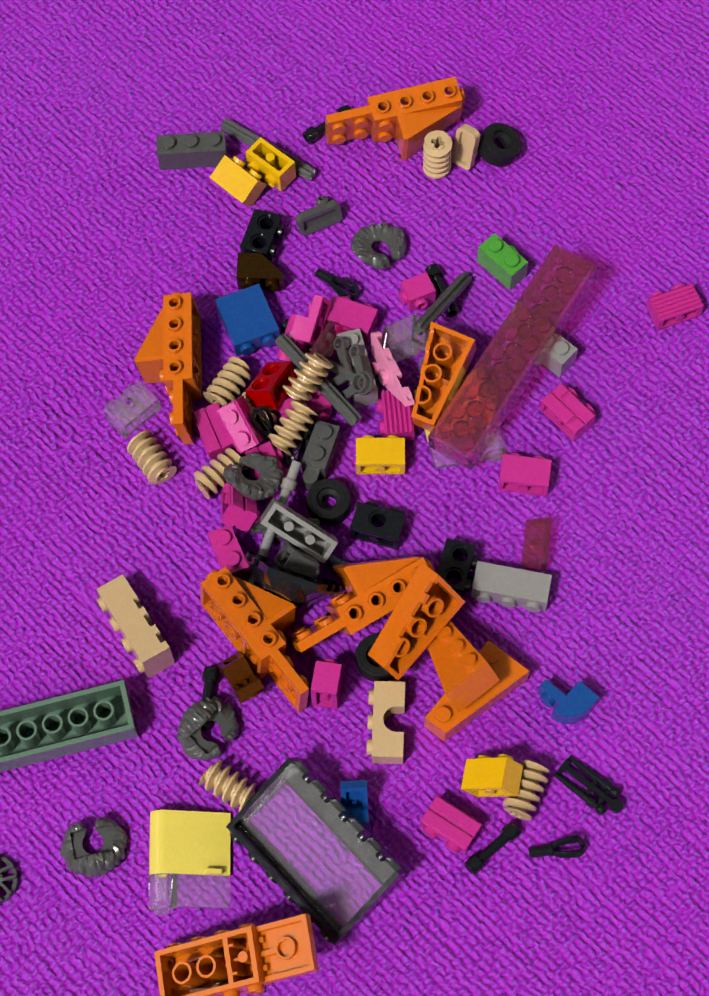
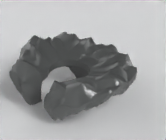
M384 221L382 224L377 223L374 225L371 223L369 227L360 228L357 233H354L353 242H350L355 256L361 259L365 265L372 266L381 271L386 270L390 266V261L387 255L376 253L372 249L377 241L388 245L392 253L391 260L399 261L406 250L403 231L399 227H389Z
M248 452L245 456L240 457L239 465L229 464L225 467L223 475L229 485L236 488L242 496L248 497L253 501L264 500L278 492L280 483H282L281 476L283 471L278 468L276 458ZM247 467H251L258 471L260 478L258 480H249L243 476L242 472Z
M215 696L212 698L206 697L205 700L193 702L192 706L188 707L187 711L183 713L180 726L177 728L179 733L176 736L182 743L181 747L188 757L207 761L218 758L222 754L219 744L207 741L201 735V728L207 721L218 723L221 735L227 741H234L239 735L240 724L237 722L235 711L230 703H225Z
M107 817L96 818L94 827L103 838V847L95 854L87 853L83 848V840L86 836L85 824L79 821L69 825L68 829L64 832L65 837L60 851V856L64 858L69 871H73L76 875L81 874L82 876L92 878L94 876L107 875L108 871L114 870L116 865H120V860L125 859L124 849L127 847L128 837L125 830L116 821Z

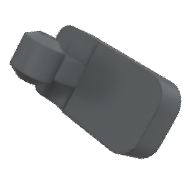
M319 196L316 198V207L299 213L295 221L300 233L306 236L340 222L343 216L341 206L337 200L333 199L329 202L328 197Z

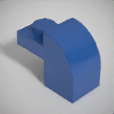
M545 680L540 685L538 691L541 702L549 708H555L551 718L562 724H575L582 721L594 709L599 700V696L581 681H578L567 695L548 680Z
M367 780L340 781L341 803L370 832Z

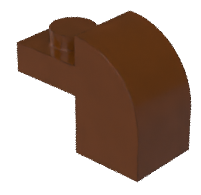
M239 651L217 663L223 677L240 704L254 698L263 691L262 688L264 687L260 679L253 673L245 656Z

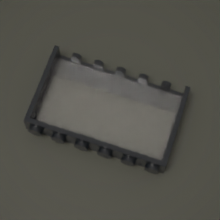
M298 757L288 758L226 826L231 832V838L249 851L248 856L256 864H260L266 870V876L273 883H278L282 887L285 897L290 902L296 903L303 910L302 914H310L311 923H315L321 930V936L327 942L334 945L343 942L394 885L407 874V871Z

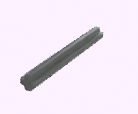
M226 118L221 123L223 131L250 147L260 138V136L229 118ZM270 143L295 161L296 173L309 181L315 178L317 171L315 168Z
M464 271L462 274H459L413 325V330L416 331L417 335L426 333L430 328L431 321L435 323L470 284L472 277L469 276L468 272Z
M287 334L277 337L275 344L299 370H302L303 368L299 364L300 360L304 362L309 361L304 353ZM320 376L323 382L321 385L315 384L317 390L351 426L358 424L362 416L326 377Z

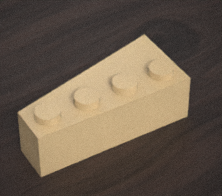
M123 574L96 589L100 597L96 599L103 613L105 611L109 612L112 618L108 619L115 633L120 631L124 637L120 641L127 653L132 651L136 659L133 660V663L140 674L145 672L149 679L175 664L169 645L163 640L156 625L152 626L149 614L144 606H140L137 595Z

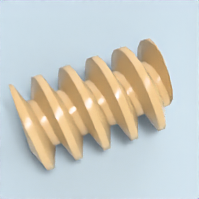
M441 130L431 131L424 138L423 171L428 177L439 179L445 177L451 170L453 142L448 133Z
M317 352L313 354L305 353L304 355L309 361L304 362L300 360L299 364L303 369L293 370L298 377L293 378L289 376L288 380L292 385L284 384L282 386L292 399L305 406L306 402L304 400L309 401L312 398L310 392L316 393L317 391L315 384H322L323 380L320 376L327 377L328 371L326 368L332 369L334 367L328 359Z
M231 356L228 359V363L223 366V370H220L217 374V378L213 379L212 385L207 387V392L203 393L204 398L211 404L219 403L220 407L227 404L226 401L234 400L235 397L232 393L238 396L241 394L237 386L245 388L247 385L243 379L246 381L252 379L248 373L250 371L249 366L243 360Z
M297 401L290 402L294 410L286 409L284 411L288 418L280 417L279 421L283 426L275 425L273 427L277 435L272 433L268 435L272 444L289 456H292V453L288 448L297 449L298 447L294 439L303 440L299 432L309 431L305 423H314L310 415L319 416L313 410Z
M144 430L131 439L127 446V451L132 455V459L137 463V466L142 470L150 484L164 483L174 476L177 467L171 466L172 460L166 459L167 453L162 451L160 444H156L157 439L151 437L152 432Z
M231 448L225 449V455L222 453L218 454V461L215 459L210 460V467L203 465L201 468L202 472H194L195 483L208 500L211 499L210 490L218 494L217 485L224 487V468L229 464L239 465L241 456Z
M220 759L205 771L198 784L199 786L205 784L206 791L214 790L213 795L215 797L222 796V802L224 803L231 801L230 807L232 809L239 807L240 811L256 794L254 792L256 783L247 787V777L239 782V772L236 771L233 775H229L231 766L228 765L222 770L221 765L223 761Z
M522 760L519 763L523 765L518 796L505 798L503 805L505 807L504 810L510 815L522 820L532 821V817L527 811H536L537 808L531 804V801L540 802V798L535 792H544L545 789L539 785V782L548 783V779L543 773H550V771L536 762Z

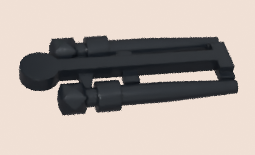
M571 755L554 774V777L585 801L588 807L596 809L597 814L601 816L605 814L606 806L601 804L604 801L609 805L612 813L618 814L622 811L623 803L621 800L616 799L620 795V789L615 786L613 787L610 781L603 779ZM573 763L594 781L592 783L589 782L569 765ZM566 771L587 789L583 792L561 776L562 773ZM599 784V787L602 788L605 792H602L596 786ZM593 792L599 797V800H596L593 796H589V794Z

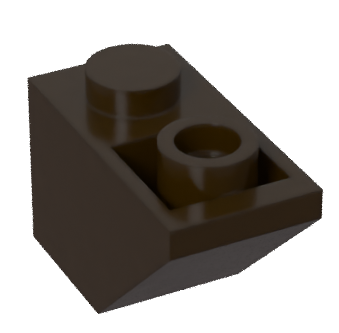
M238 253L236 275L238 289H245L259 284L262 290H285L284 274L261 253Z

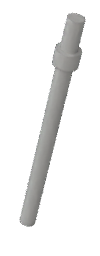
M292 460L286 478H283L280 485L282 490L278 501L287 505L291 492L294 493L297 485L295 481L301 467V463ZM269 528L265 532L258 551L259 555L265 557L268 556L276 534ZM251 571L247 582L256 586L257 582Z

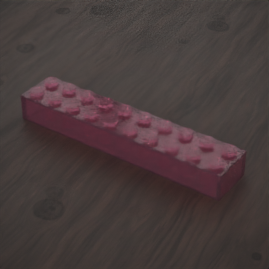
M556 244L554 245L428 435L430 448L470 470L473 469L597 278V265Z

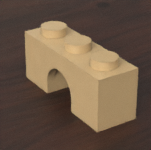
M374 681V689H369L368 705H373V714H368V730H372V739H367V755H372V763L403 764L404 732L389 730L385 726L384 721L390 715L404 714L405 682Z

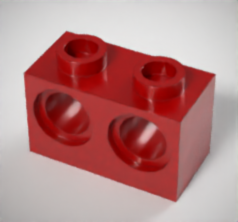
M267 362L245 390L252 407L266 406L269 410H278L288 397L287 392L282 386L284 384L292 385L288 380L289 376L297 378L291 362Z

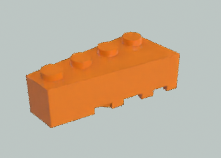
M431 321L411 417L414 425L437 434L475 355L477 345L475 339Z
M421 562L368 655L399 681L462 607L465 601L439 574Z
M451 621L445 625L427 646L444 693L458 713L500 681L488 662Z
M488 640L479 653L488 662L500 681L460 713L457 712L444 693L426 715L424 727L442 741H447L470 724L477 716L489 710L493 704L505 698L519 685L521 686L528 681L530 671Z

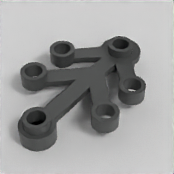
M337 336L334 339L333 346L337 350L340 364L327 358L326 353L322 349H308L306 353L313 354L317 352L334 365L332 369L328 370L337 374L336 377L329 380L335 388L347 381L352 382V385L345 390H338L348 402L357 393L368 395L373 390L374 378L370 372L365 370L362 359L365 355V348L362 345L353 344L349 348L348 338ZM348 348H349V356H350V357L353 359V361H354V366H355L356 373H355L354 371H352V368H351V365H350V361H349L348 354H347V349H348Z

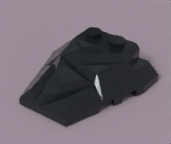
M248 550L244 559L253 572L259 588L293 603L295 607L310 606L339 593L342 589L341 583L321 576L314 579L270 563L271 559Z

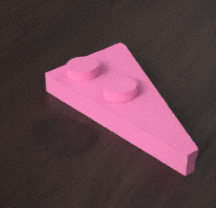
M381 332L371 333L372 362L370 365L374 377L405 407L415 405L409 387H402L398 378H402V373L393 359L389 348H382Z

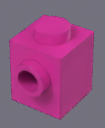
M427 272L401 281L398 296L402 305H406L409 312H412L414 310H423L428 305L433 304L436 301V290Z

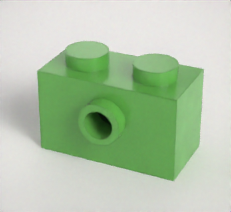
M495 233L478 247L477 262L509 290L526 277L528 261L518 253L514 246L508 245Z

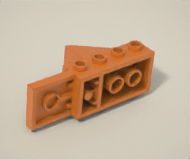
M454 76L367 97V106L325 115V138L327 145H339L351 139L360 140L368 135L372 136L373 143L378 141L387 142L395 138L402 161H405L423 147L424 138L428 133L435 130L443 131L451 124L460 122L461 113L464 112L463 88L459 89L456 77Z
M175 292L171 295H163V307L135 356V364L146 384L165 383L166 393L169 394L170 402L173 404V411L169 413L170 424L175 427L176 436H180L183 444L186 445L193 444V400H202L201 314L191 292Z
M410 556L333 566L332 568L344 587L346 594L341 592L330 598L331 603L326 605L330 615L327 616L326 613L320 615L313 620L314 624L306 629L303 626L291 633L292 637L287 640L291 649L303 652L337 631L352 635L393 611L420 563L422 562L434 571L431 562L428 559H424V557Z
M226 566L219 571L214 570L209 573L206 579L200 583L201 605L235 649L245 656L250 668L259 679L269 675L298 713L307 708L310 685L302 674L298 675L293 669V662L285 654L287 639L284 634L294 628L295 605L233 576Z
M305 913L256 927L254 923L242 924L236 930H220L215 932L214 936L194 937L190 939L191 942L184 944L181 942L168 944L165 949L154 951L160 996H240V994L265 993L264 987L273 985L274 982L319 971L310 914Z

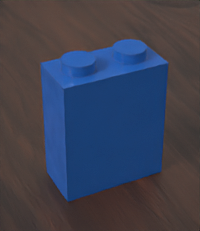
M259 284L215 299L218 315L236 357L249 355L254 350L275 345L277 337L280 336L279 328Z

